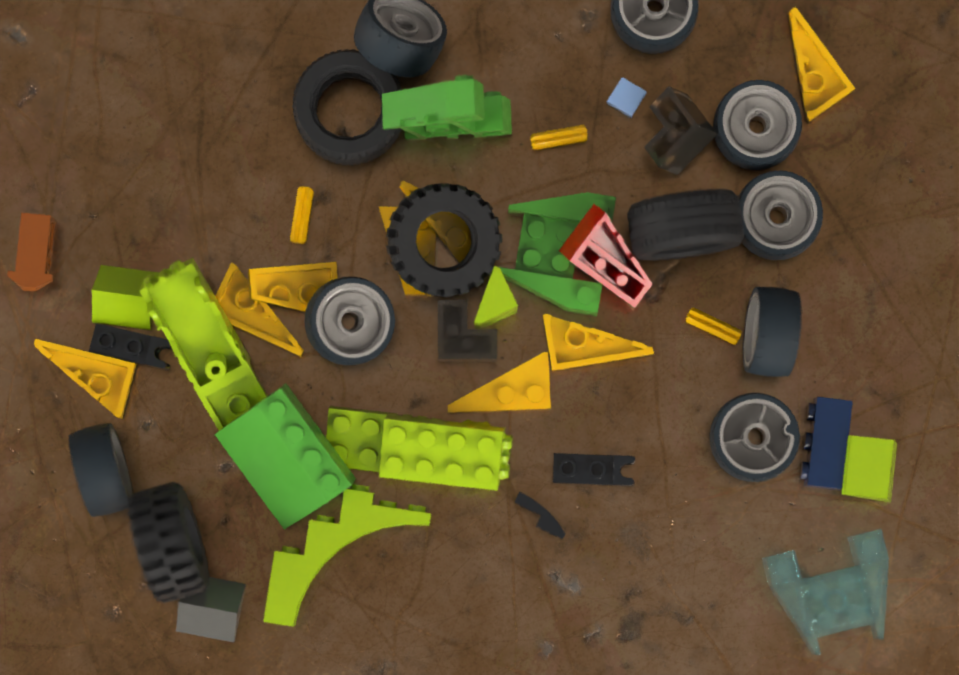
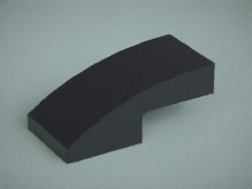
M519 492L514 503L539 515L540 518L536 527L562 540L565 532L557 520L538 502Z

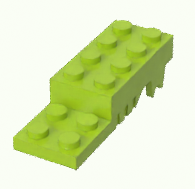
M194 258L185 262L177 260L170 264V268H165L159 274H151L143 279L144 283L141 284L139 291L147 303L148 314L153 318L158 331L160 329L163 330L175 357H178L179 364L183 370L185 369L186 376L193 383V388L218 430L224 428L268 396L250 365L248 352Z
M335 406L329 407L326 438L349 469L379 472V477L488 490H498L500 480L509 478L510 464H508L511 456L510 449L512 448L513 436L505 434V427L490 426L486 421L474 422L467 419L459 423L444 421L434 417L431 419L426 416L413 417L408 414L397 415L398 413Z

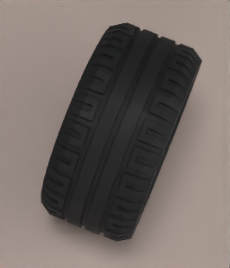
M356 49L332 51L330 54L317 58L318 60H314L306 68L307 70L303 71L293 93L292 108L294 119L304 142L318 156L336 164L360 165L380 157L381 154H384L391 148V145L395 143L402 130L401 128L383 129L382 105L381 114L372 128L358 136L343 137L326 130L317 117L318 101L324 90L330 85L348 78L358 79L371 85L380 95L382 102V94L402 90L399 80L395 75L384 72L369 63Z
M704 189L656 196L632 204L627 213L632 253L640 260H669L706 255L739 246L744 238L739 197L732 190Z

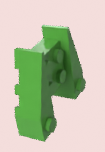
M470 75L456 76L455 81L382 94L383 129L401 128L405 130V140H419L442 136L458 138V135L473 134L474 137L512 134L511 100L501 95V92L491 91L484 93L483 84L473 79V76Z
M586 192L509 205L508 215L523 217L515 269L499 267L505 280L528 290L543 300L545 299L566 312L596 317L599 309L602 284L573 279L575 264L559 252V249L594 203L606 212L612 223L616 197Z

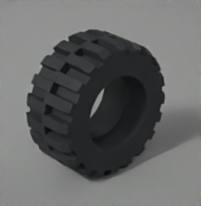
M431 184L411 192L407 198H403L398 204V208L389 219L391 222L386 231V237H388L386 248L387 253L391 257V264L394 270L400 274L407 284L430 295L452 297V295L468 293L470 289L484 283L483 279L487 275H491L495 261L500 258L501 251H499V245L502 243V234L499 233L498 226H500L498 217L494 216L493 208L481 198L480 194L458 184ZM450 212L456 214L465 221L470 230L471 246L469 252L460 263L452 267H435L426 262L418 251L416 243L418 229L422 222L434 213Z
M169 482L133 493L128 499L129 524L137 557L153 597L157 601L167 603L204 592L210 583L206 552L192 505L182 485L176 482Z

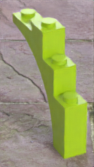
M352 484L351 489L344 490L339 524L334 523V517L317 515L316 520H309L304 555L299 554L300 548L282 546V552L274 551L263 622L295 626L301 602L310 583L324 564L339 550L361 536L383 528L403 525L430 526L431 513H425L426 507L408 505V510L396 508V502L379 500V506L373 505L375 494L369 492V486Z

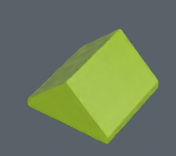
M100 265L92 288V323L151 331L153 318L148 314L147 303L139 290L141 284L144 283L143 279L151 274L157 275L159 272Z
M496 266L492 270L474 321V328L478 330L517 313L518 305L501 269Z
M848 435L842 495L891 502L897 452L895 440Z

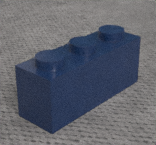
M816 397L813 399V403L808 404L806 419L811 421L810 432H805L803 450H808L807 462L802 461L800 469V479H804V486L842 490L853 401Z

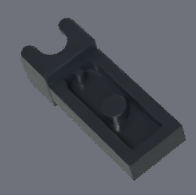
M96 323L89 352L168 371L170 365L160 360L159 354L163 349L172 350L168 339Z
M554 453L553 483L633 487L635 485L634 480L623 477L621 475V468L625 465H633L636 458L635 456Z

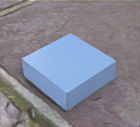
M622 77L607 100V104L632 118L647 92Z

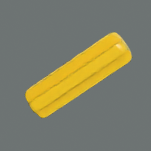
M578 125L533 133L530 139L532 148L538 150L584 142L588 139V133L585 125Z
M300 186L297 190L290 234L291 242L296 244H305L314 194L313 189L310 187Z
M694 307L689 310L685 321L733 345L738 343L742 335L740 329Z

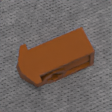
M21 213L15 271L7 272V277L24 291L36 292L53 282V275L50 274L56 220L51 215Z

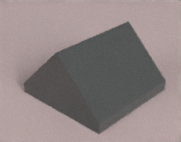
M210 577L209 587L204 592L179 599L177 632L235 642L246 584Z

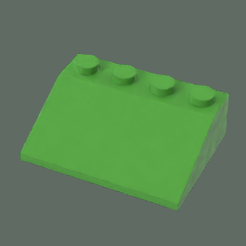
M287 383L214 434L284 530L349 488L356 479Z

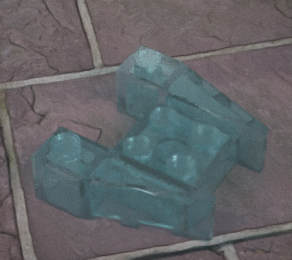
M882 529L847 537L855 566L803 579L795 550L762 558L769 588L782 605L785 613L796 627L812 655L821 654L817 637L870 625L875 640L884 639L889 556Z

